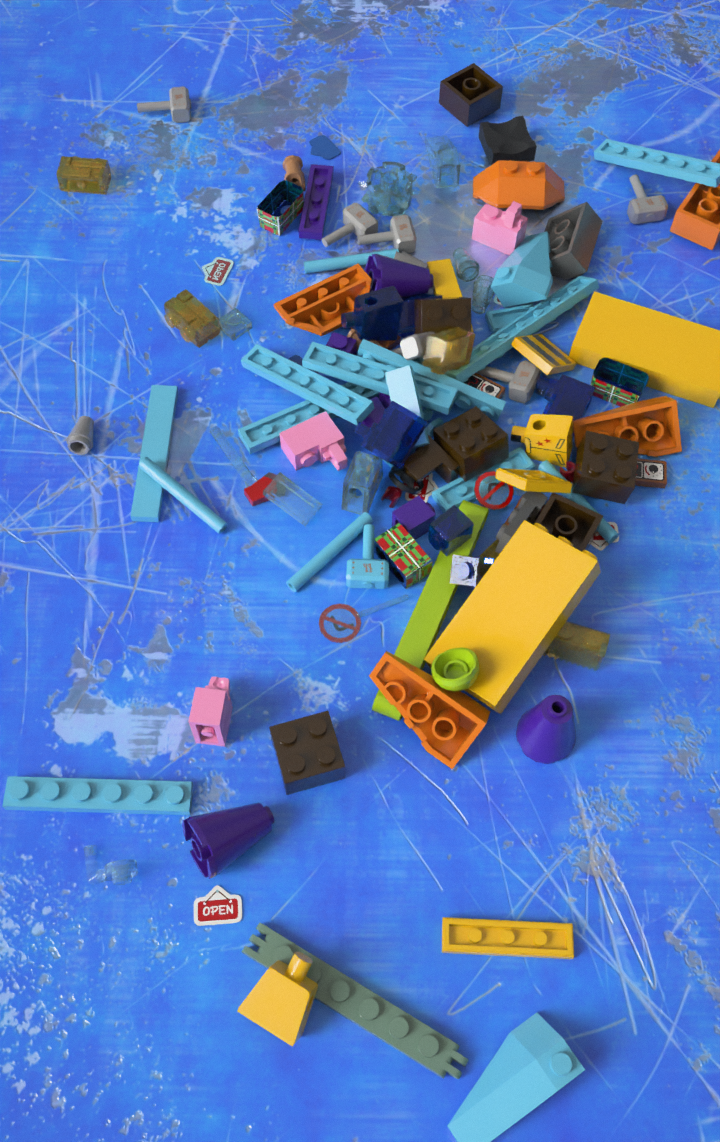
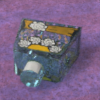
M360 451L355 452L343 482L342 510L359 515L363 512L369 513L383 478L382 458ZM356 488L362 492L361 496H356Z

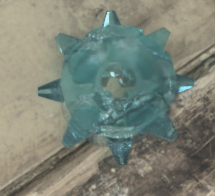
M385 161L380 167L370 168L367 173V181L358 182L359 185L367 188L366 194L361 200L367 202L368 210L373 214L384 216L404 215V212L411 205L412 196L421 195V192L412 189L413 182L417 179V176L407 172L403 164Z

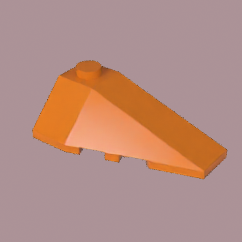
M667 396L635 402L573 420L575 447L579 446L585 432L590 431L639 442L638 454L658 457L682 452L677 400Z
M388 651L384 653L369 675L388 702L394 705L403 716L404 722L409 729L412 728L420 738L425 750L451 769L455 767L487 724L491 711L461 691H450L441 688L436 684L432 675Z

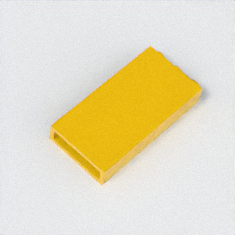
M594 291L572 343L569 354L570 358L578 365L594 370L600 359H612L647 373L649 380L646 387L714 408L717 400L720 399V330Z
M524 520L425 656L424 661L431 669L434 659L449 649L463 647L472 650L478 657L480 672L474 684L464 691L501 715L601 573L597 561L598 558L587 550L581 552L574 548L573 544L562 536H558V538L552 536L541 524L534 523L533 525Z

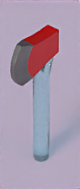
M218 426L210 429L211 435L246 485L244 495L252 506L285 496V484L279 476L268 472L259 480L255 478Z

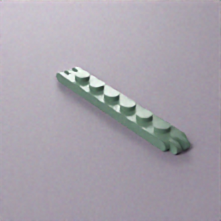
M259 922L256 929L266 937L262 940L252 934L249 941L259 947V949L255 952L252 948L245 946L241 951L243 954L267 969L278 960L289 965L295 952L307 955L312 959L313 963L306 977L318 984L315 995L316 1000L437 1076L444 1079L446 1073L454 1078L460 1079L462 1072L453 1067L451 1063L454 1060L466 1067L469 1060L457 1052L460 1047L457 1043Z

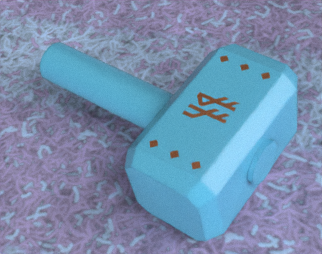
M364 525L363 559L351 558L347 560L346 586L350 588L385 589L388 587L389 562L385 559H374V525Z

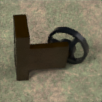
M429 435L430 444L415 448L413 454L400 462L401 466L395 465L389 471L390 480L399 489L407 493L419 494L424 488L422 479L434 471L446 483L458 479L460 465ZM394 474H396L397 476H399V478L401 479V481H403L405 484H403L402 482H400V481L396 478V476H395ZM415 481L417 482L419 488H414Z

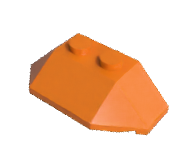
M498 160L473 177V197L481 199L496 208H508L515 201L522 205V209L544 210L558 202L564 201V181L545 162Z
M356 264L274 303V308L287 324L319 336H324L356 320L358 307L359 309H366L372 279L359 264ZM359 310L358 318L365 314V310ZM351 312V320L341 322V314Z

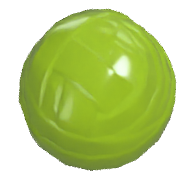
M463 647L449 649L439 654L434 659L431 667L432 678L436 684L450 691L468 689L474 684L480 672L479 660L472 650Z

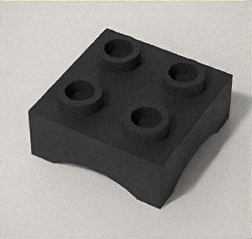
M523 116L515 117L503 123H490L488 121L480 123L479 140L490 166L498 160L534 161L537 146L528 133Z

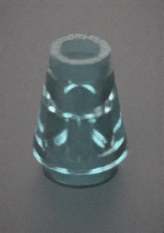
M457 248L453 252L457 276L465 282L473 281L479 275V264L465 248Z
M481 275L474 281L471 307L473 312L478 314L485 313L495 294L491 288L494 278Z

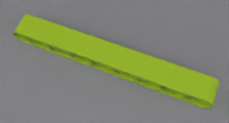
M466 500L462 501L394 654L423 670L426 663L424 658L433 647L488 517L489 508ZM378 690L373 702L372 711L401 721L403 716Z

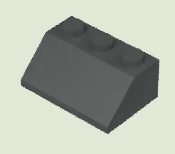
M588 202L582 203L548 220L544 232L547 231L550 238L551 252L549 253V259L552 263L550 268L552 276L568 280L575 276L583 275L589 268L603 221Z

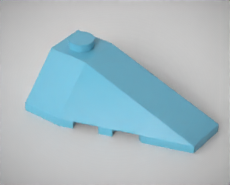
M547 231L526 236L497 269L491 288L504 308L547 299L553 283V276L550 272L552 263L549 259V253L551 252L550 238Z
M535 1013L508 1034L447 1127L457 1142H491L585 1071V1069L566 1041L538 1013Z

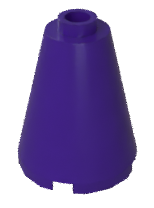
M372 254L367 259L365 272L372 279L367 301L370 304H378L382 300L383 302L426 294L433 287V275L430 274L427 268L380 254Z
M561 695L548 696L521 716L517 724L516 738L527 757L538 763L552 764L569 756L575 746L576 729L572 705L568 699Z
M254 803L191 816L183 820L182 828L185 840L191 839L193 850L190 853L205 878L209 877V879L216 877L272 831L271 824L274 823V816L268 806L263 807L261 803Z

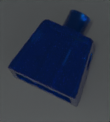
M395 286L358 295L355 298L353 312L341 314L342 326L344 329L353 327L360 340H397L404 301Z

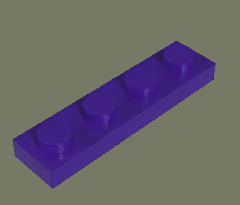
M311 164L299 226V238L322 240L334 166Z

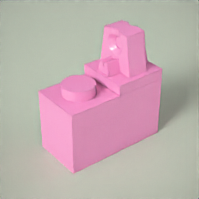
M513 201L506 211H502L485 203L474 218L472 239L510 256L525 239L528 218L521 215L522 205Z
M326 411L280 432L281 449L296 471L313 465L317 460H320L321 463L330 460L337 471L348 466V459L344 454L346 452L344 436Z
M211 677L209 685L205 686V688H195L188 722L196 743L226 746L233 709L228 678Z

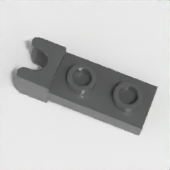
M526 491L518 508H515L507 521L509 525L503 524L496 535V539L500 540L496 547V552L499 554L502 552L524 520L534 525L541 513V509L548 500L547 496L541 492Z

